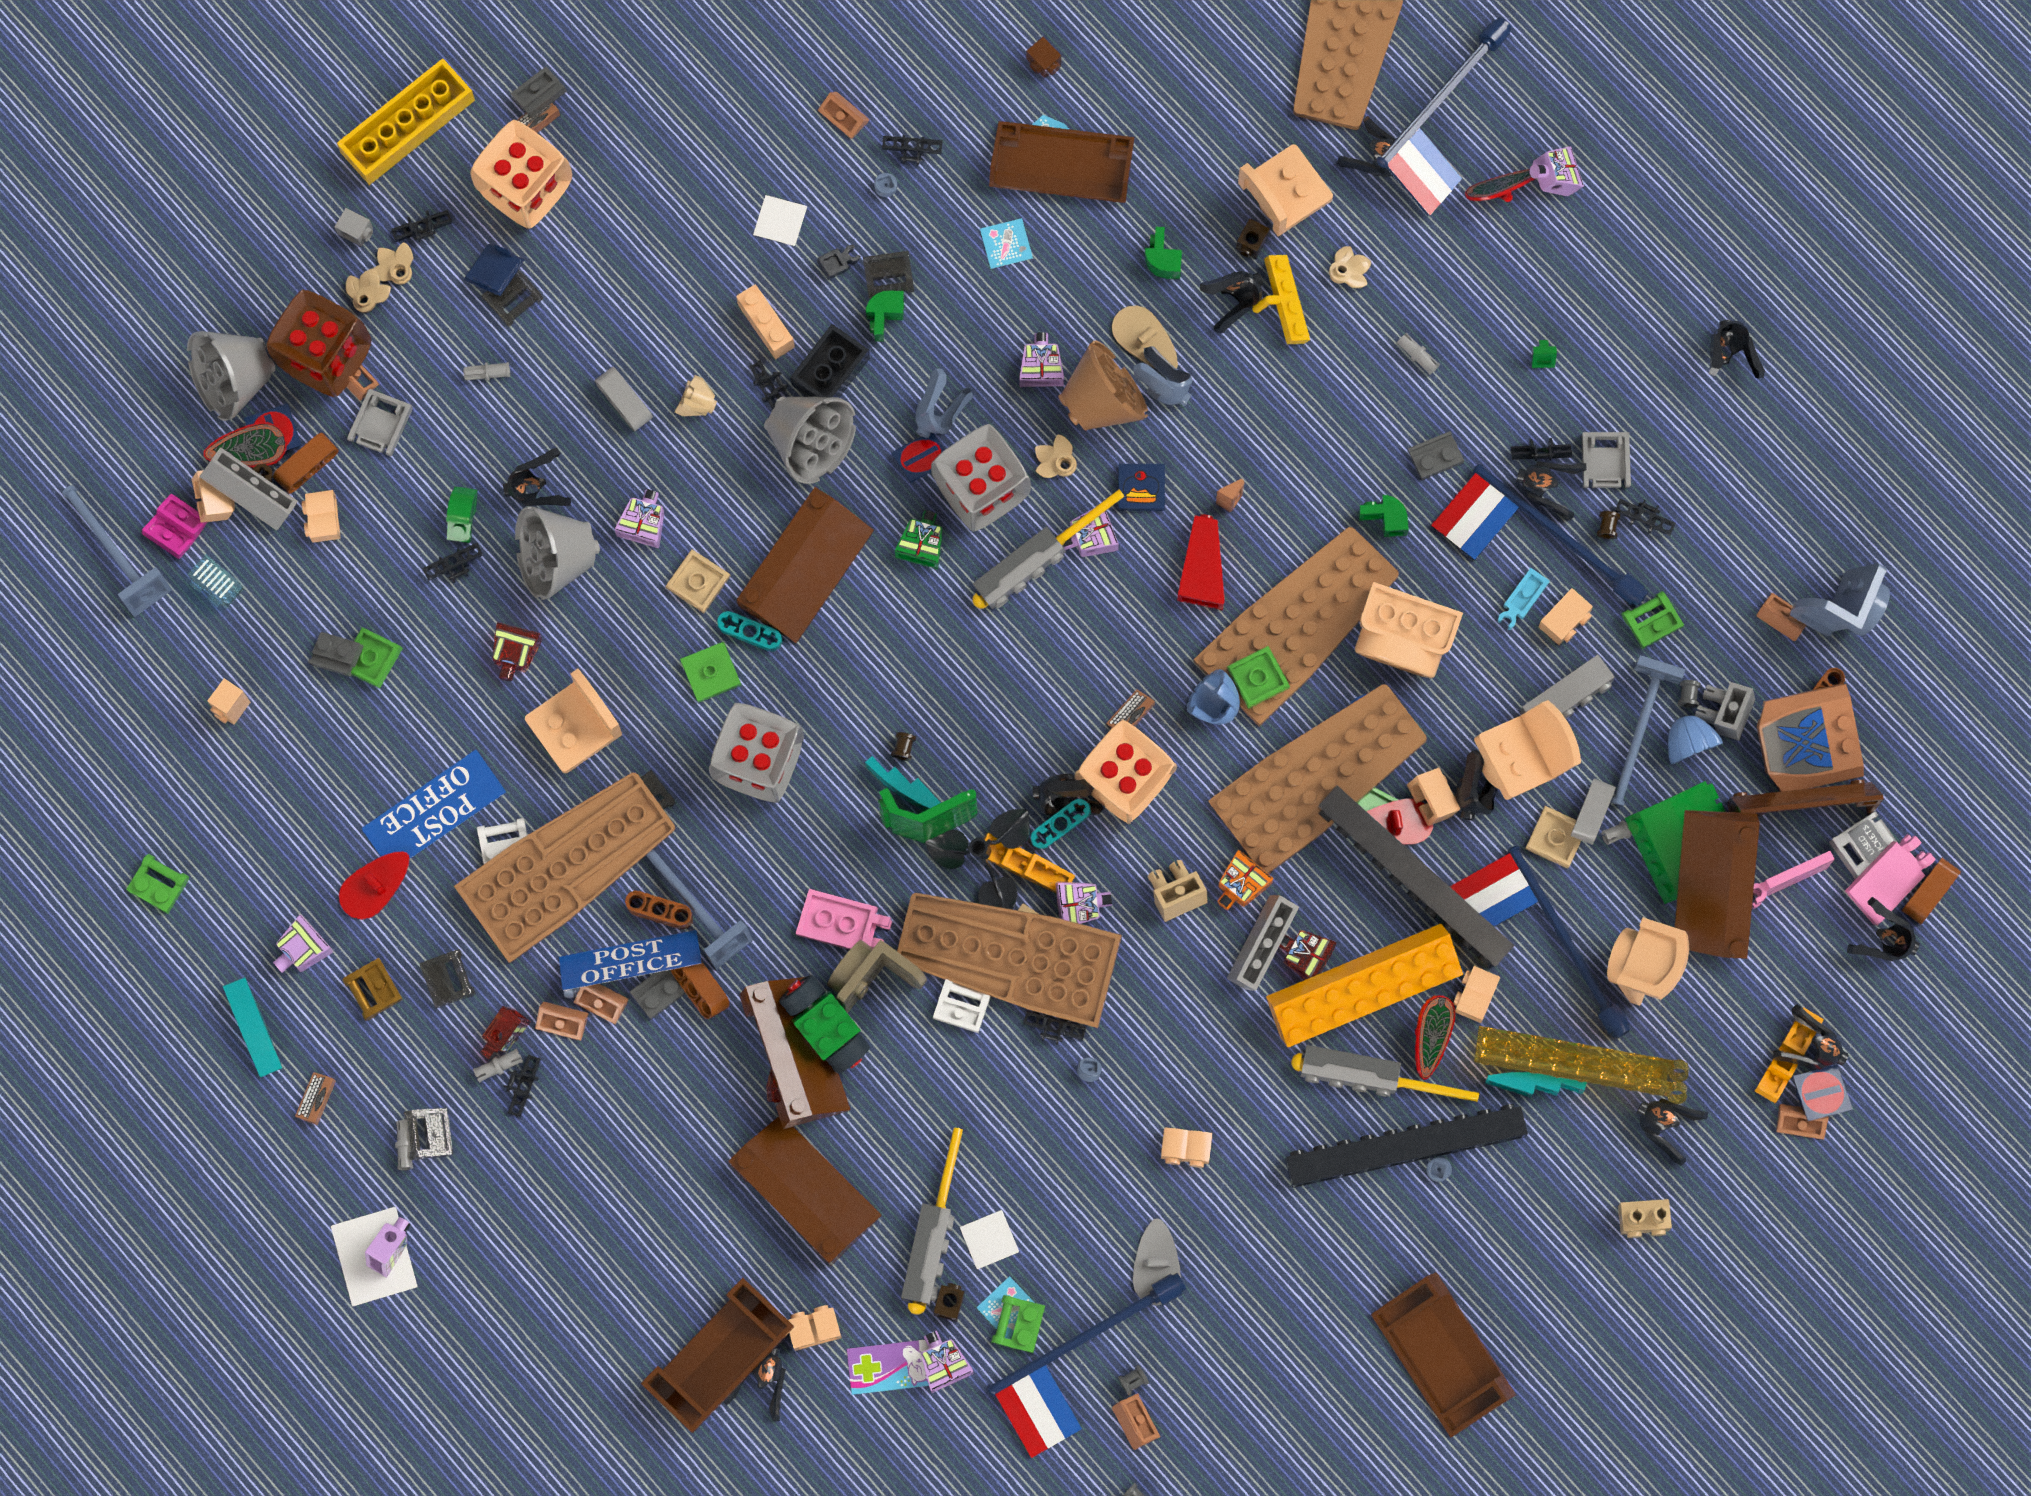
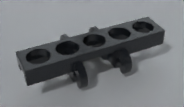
M902 135V137L883 136L882 150L901 151L903 156H901L900 160H903V164L906 161H913L919 165V162L922 161L920 156H923V153L942 155L943 140L925 139V137L921 139L907 138L905 135ZM891 141L894 142V144L892 146H887L885 142ZM910 141H915L917 143V146L915 148H910L908 146V143ZM897 142H902L901 147L897 146ZM924 144H928L926 149H924ZM931 145H940L937 150H933ZM907 151H918L917 157L906 156Z
M426 210L427 218L414 223L411 222L410 216L407 217L409 223L391 229L395 242L416 236L414 239L418 240L419 243H421V239L429 236L434 239L433 234H436L434 229L452 224L448 210L431 216L429 211ZM441 216L448 217L447 220L439 221ZM432 219H435L437 223L433 224ZM420 223L426 224V228L424 230L418 229V225ZM410 227L411 232L407 233V229ZM399 230H402L405 233L400 236H396V232Z
M759 360L757 363L749 365L756 379L753 384L754 386H760L765 396L762 398L763 403L768 402L773 410L775 403H772L771 400L776 397L779 399V392H785L788 384H783L780 378L781 372H773V375L770 376L761 360ZM759 366L762 372L757 374L754 369L755 367ZM776 379L779 387L776 389L772 383V380ZM766 386H771L773 391L768 394L765 393L764 389Z
M1549 438L1548 448H1537L1533 443V439H1529V446H1511L1510 449L1512 460L1534 459L1537 461V459H1549V461H1552V458H1572L1571 444L1554 445L1552 438Z
M1644 499L1643 503H1639L1641 507H1638L1625 500H1619L1614 512L1632 519L1629 525L1632 526L1634 520L1650 526L1647 532L1649 534L1652 529H1655L1666 535H1671L1676 523L1656 514L1660 513V510H1658L1659 505L1655 508L1646 504ZM1619 506H1626L1628 507V510L1622 511L1620 510ZM1631 509H1632V510H1635L1634 515H1631V513H1630V510H1631ZM1643 513L1649 514L1650 519L1644 521L1642 520L1641 515ZM1656 520L1660 521V524L1657 526L1654 525ZM1663 523L1671 526V529H1663Z
M478 543L462 550L458 548L456 553L443 559L439 557V561L422 568L428 581L445 573L446 575L450 574L448 579L449 581L453 580L454 583L455 579L462 575L468 577L467 572H469V569H465L466 563L483 556ZM477 548L478 553L476 555H471L469 553L470 551ZM467 553L468 557L464 560L462 555ZM454 557L457 559V563L450 565L448 560ZM442 565L444 570H439L438 566ZM461 565L463 570L452 575L450 570ZM433 568L436 569L435 574H427V571Z
M1026 1011L1023 1025L1044 1030V1033H1040L1042 1041L1046 1038L1056 1041V1045H1058L1059 1041L1062 1042L1061 1035L1083 1041L1086 1027L1070 1023L1066 1019L1064 1022L1049 1018L1047 1014L1044 1016ZM1033 1016L1036 1018V1022H1028L1027 1018ZM1040 1019H1044L1042 1025L1038 1024ZM1057 1022L1059 1029L1052 1030L1050 1024ZM1067 1026H1070V1032H1065ZM1075 1028L1082 1030L1081 1036L1073 1034ZM1047 1031L1056 1033L1058 1036L1047 1034Z
M528 1054L523 1071L520 1074L516 1073V1070L508 1072L511 1076L508 1085L503 1087L507 1089L506 1092L514 1091L508 1114L521 1118L527 1099H532L529 1093L533 1082L539 1079L536 1073L541 1058ZM532 1059L536 1060L534 1068L528 1066ZM526 1071H532V1075L526 1073ZM515 1077L520 1078L517 1088L512 1087ZM523 1082H527L529 1084V1088L526 1091H523L520 1088V1085ZM517 1096L523 1098L522 1102L517 1101ZM516 1104L520 1105L518 1113L512 1111Z

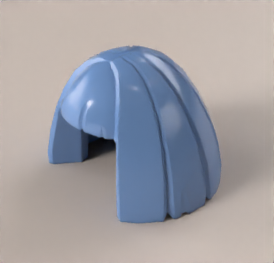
M1221 669L1215 670L1214 673L1211 672L1210 675L1203 678V681H1200L1194 689L1195 693L1190 695L1189 702L1187 703V712L1205 722L1218 725L1231 722L1240 708V698L1236 686L1229 675Z
M1696 716L1681 717L1673 723L1668 735L1670 763L1675 764L1684 758L1694 755V753L1697 754L1706 749L1710 750L1723 744L1722 739L1701 718Z

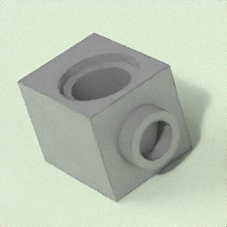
M345 208L335 225V230L339 236L361 247L365 241H369L373 233V227L369 219Z

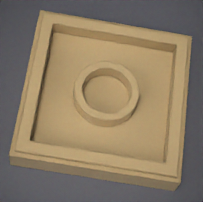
M691 550L665 587L685 602L705 613L731 575L696 551Z
M1545 806L1525 849L1569 869L1581 843V840L1570 836L1576 820Z

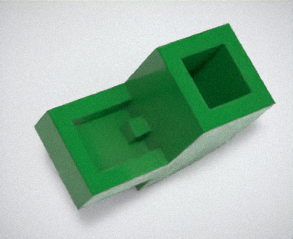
M1156 227L1155 234H1150V248H1145L1146 265L1158 277L1180 279L1182 250L1164 249L1165 227Z
M883 291L874 295L868 302L866 319H875L870 320V334H874L875 341L884 342L885 320H903L904 291Z
M454 487L447 509V540L470 543L473 516L477 509V489Z
M1382 495L1381 504L1370 501L1360 505L1358 511L1359 521L1382 519L1384 537L1407 536L1409 530L1407 511L1397 498Z

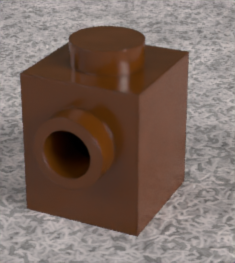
M1044 37L1026 50V59L1030 62L1029 66L1036 74L1040 73L1045 78L1049 74H1055L1060 69L1062 55Z

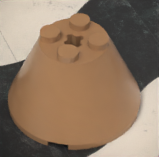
M1096 340L1089 344L1063 392L1058 396L1062 404L1070 410L1068 414L1070 420L1075 425L1080 424L1085 431L1144 420L1148 417V414L1145 415L1148 407L1137 384L1125 367L1120 369L1113 359L1116 356L1104 344Z

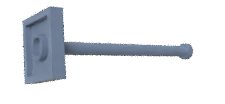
M73 485L68 486L63 490L62 495L71 501L132 582L130 586L117 594L131 614L136 617L172 591L156 567L141 578L138 576L76 494V488Z
M1641 655L1637 659L1634 671L1650 675L1652 679L1615 796L1611 799L1610 803L1624 807L1625 801L1623 799L1660 682L1665 680L1679 684L1683 679L1686 669Z
M654 850L646 855L717 938L704 949L707 958L716 970L753 941L747 926L741 920L724 933Z

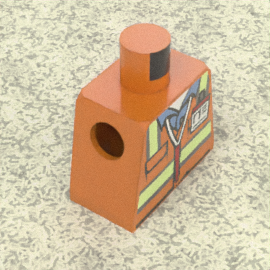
M1238 850L1219 882L1218 887L1224 893L1217 902L1226 910H1229L1235 901L1242 907H1245L1273 883L1274 878Z

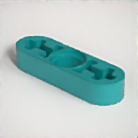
M730 611L723 612L718 617L719 630L726 635L770 652L778 650L782 645L781 634L774 628ZM729 618H732V623L739 626L741 621L739 633H736L737 628L732 625L725 628L723 620L727 621ZM754 626L757 630L756 634L753 637H746L743 634L745 627ZM761 630H764L763 636L770 638L772 635H775L777 643L772 642L771 645H768L767 639L762 637L760 642L757 641L760 638Z
M1083 799L1072 801L1032 832V844L1040 849L1050 847L1090 816V804ZM1076 804L1080 806L1085 805L1086 808L1083 810L1085 814L1083 816L1076 814L1072 817L1076 822L1072 823L1071 818L1065 812L1068 810L1072 814L1076 811ZM1059 817H1064L1068 823L1067 828L1063 831L1057 830L1054 825L1055 820ZM1050 824L1051 830L1057 836L1053 837V834H1050L1045 838L1046 844L1042 842L1037 843L1036 840L1039 838L1037 834L1039 832L1042 834L1047 833L1049 829L1046 826Z

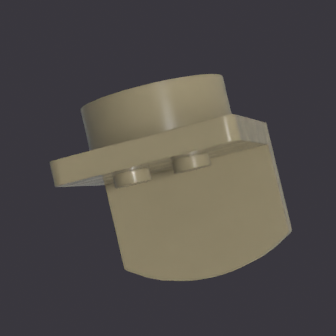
M881 939L874 948L863 940H859L840 961L832 973L827 986L838 994L837 1001L848 1013L855 1003L865 996L869 990V985L884 966L916 989H921L927 982V978L916 965Z

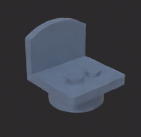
M1877 563L1847 570L1841 579L1832 602L1819 598L1799 599L1794 602L1790 616L1826 637L1831 636L1834 631L1848 629L1859 636L1865 635L1879 622L1889 602L1890 590L1881 583L1887 568Z

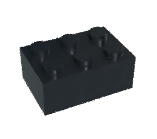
M831 324L790 377L791 385L807 397L840 398L870 359L869 349Z

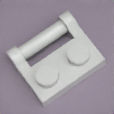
M524 818L517 819V822L492 827H477L483 863H487L506 848L527 836ZM519 831L520 835L517 838L491 843L487 841L489 836Z
M946 979L933 1019L979 1033L991 996ZM950 992L981 1002L979 1007L949 998L948 995Z

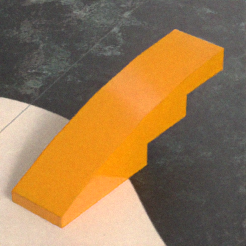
M986 833L984 837L985 841H987L988 839L997 840V838H995L990 833ZM1002 842L990 846L991 855L987 859L988 861L1056 893L1055 882H1072L1075 877L1072 873L1020 847L1008 849L1003 846Z
M1803 1007L1809 1015L1822 1024L1823 1018ZM1794 1021L1778 1050L1804 1056L1812 1042L1813 1036L1817 1032ZM1773 1058L1755 1092L1776 1103L1798 1065L1777 1061Z

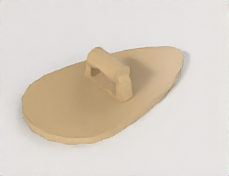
M1135 305L1125 307L1117 313L1113 319L1112 332L1113 337L1121 347L1140 361L1155 368L1144 356V348L1154 346L1177 369L1178 361L1175 348L1163 326L1152 312L1144 307Z

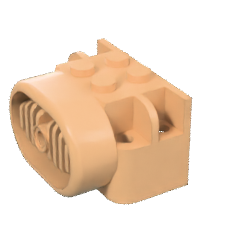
M1373 582L1360 617L1362 629L1355 646V652L1366 658L1415 675L1434 678L1442 655L1452 647L1463 613Z

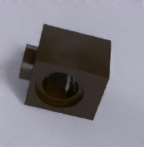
M1249 218L1237 240L1236 249L1239 250L1238 252L1244 257L1257 259L1269 237L1270 228ZM1254 237L1258 242L1249 244L1246 239Z
M947 1283V1286L941 1285L934 1309V1316L955 1322L958 1321L965 1296V1291L961 1290V1286L953 1283ZM948 1295H953L956 1297L957 1303L953 1307H946L943 1304L944 1298Z

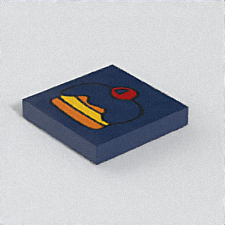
M1165 464L1118 465V489L1124 495L1119 500V511H1165Z

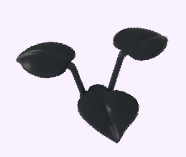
M1026 809L1010 810L1000 814L993 820L990 833L997 840L988 839L985 841L982 838H975L969 844L967 837L961 831L948 830L925 842L932 858L944 868L956 869L964 864L965 855L970 853L977 860L982 861L993 882H986L981 886L978 893L980 904L1013 910L1018 894L1015 883L1009 877H1001L997 880L987 859L991 855V845H997L1002 842L1004 847L1015 849L1025 844L1030 833L1029 812Z

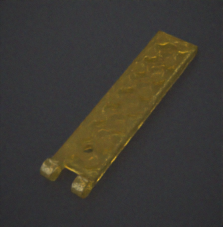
M1479 1026L1474 1062L1527 1071L1533 1074L1538 1073L1556 1078L1622 1088L1628 1091L1633 1090L1651 1095L1667 1096L1668 1100L1674 1104H1681L1687 1099V1086L1682 1082L1688 1078L1689 1065L1684 1060H1669ZM1675 1069H1682V1070H1684V1072H1682V1073H1677V1072H1675L1674 1070H1675ZM1667 1074H1668V1075L1670 1076V1078H1671L1673 1081H1675V1082H1668V1081H1667ZM1673 1091H1681L1682 1094L1676 1095V1094H1673L1672 1092H1673Z

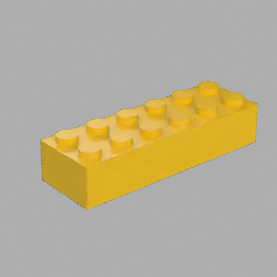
M442 58L337 142L339 151L370 185L475 101L473 92Z

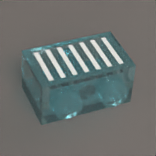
M207 554L187 574L191 580L190 585L197 592L200 593L203 590L209 595L207 600L215 607L220 605L225 610L244 590L238 580Z

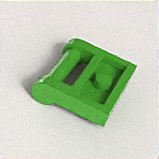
M1663 591L1657 593L1655 598L1637 608L1621 613L1623 620L1633 632L1642 649L1684 626ZM1660 605L1664 608L1661 612L1639 624L1635 620Z
M147 854L126 890L168 914L186 886L189 876L184 873L179 874L156 861L154 856ZM151 868L176 882L175 886L171 888L147 874L149 869Z
M1003 1295L1001 1301L1003 1303L996 1334L992 1336L991 1342L1034 1353L1045 1305ZM1016 1306L1020 1308L1011 1340L1005 1338L1012 1307Z

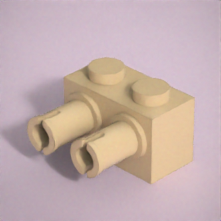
M1177 860L1178 866H1176L1175 862L1169 866L1176 879L1171 883L1166 882L1160 869L1155 870L1156 876L1153 871L1148 875V879L1155 889L1153 890L1154 903L1165 922L1208 903L1207 890L1197 871L1189 874L1182 860Z
M1669 1199L1623 1202L1618 1205L1621 1235L1627 1234V1238L1642 1237V1233L1650 1232L1652 1236L1666 1235V1231L1672 1228Z

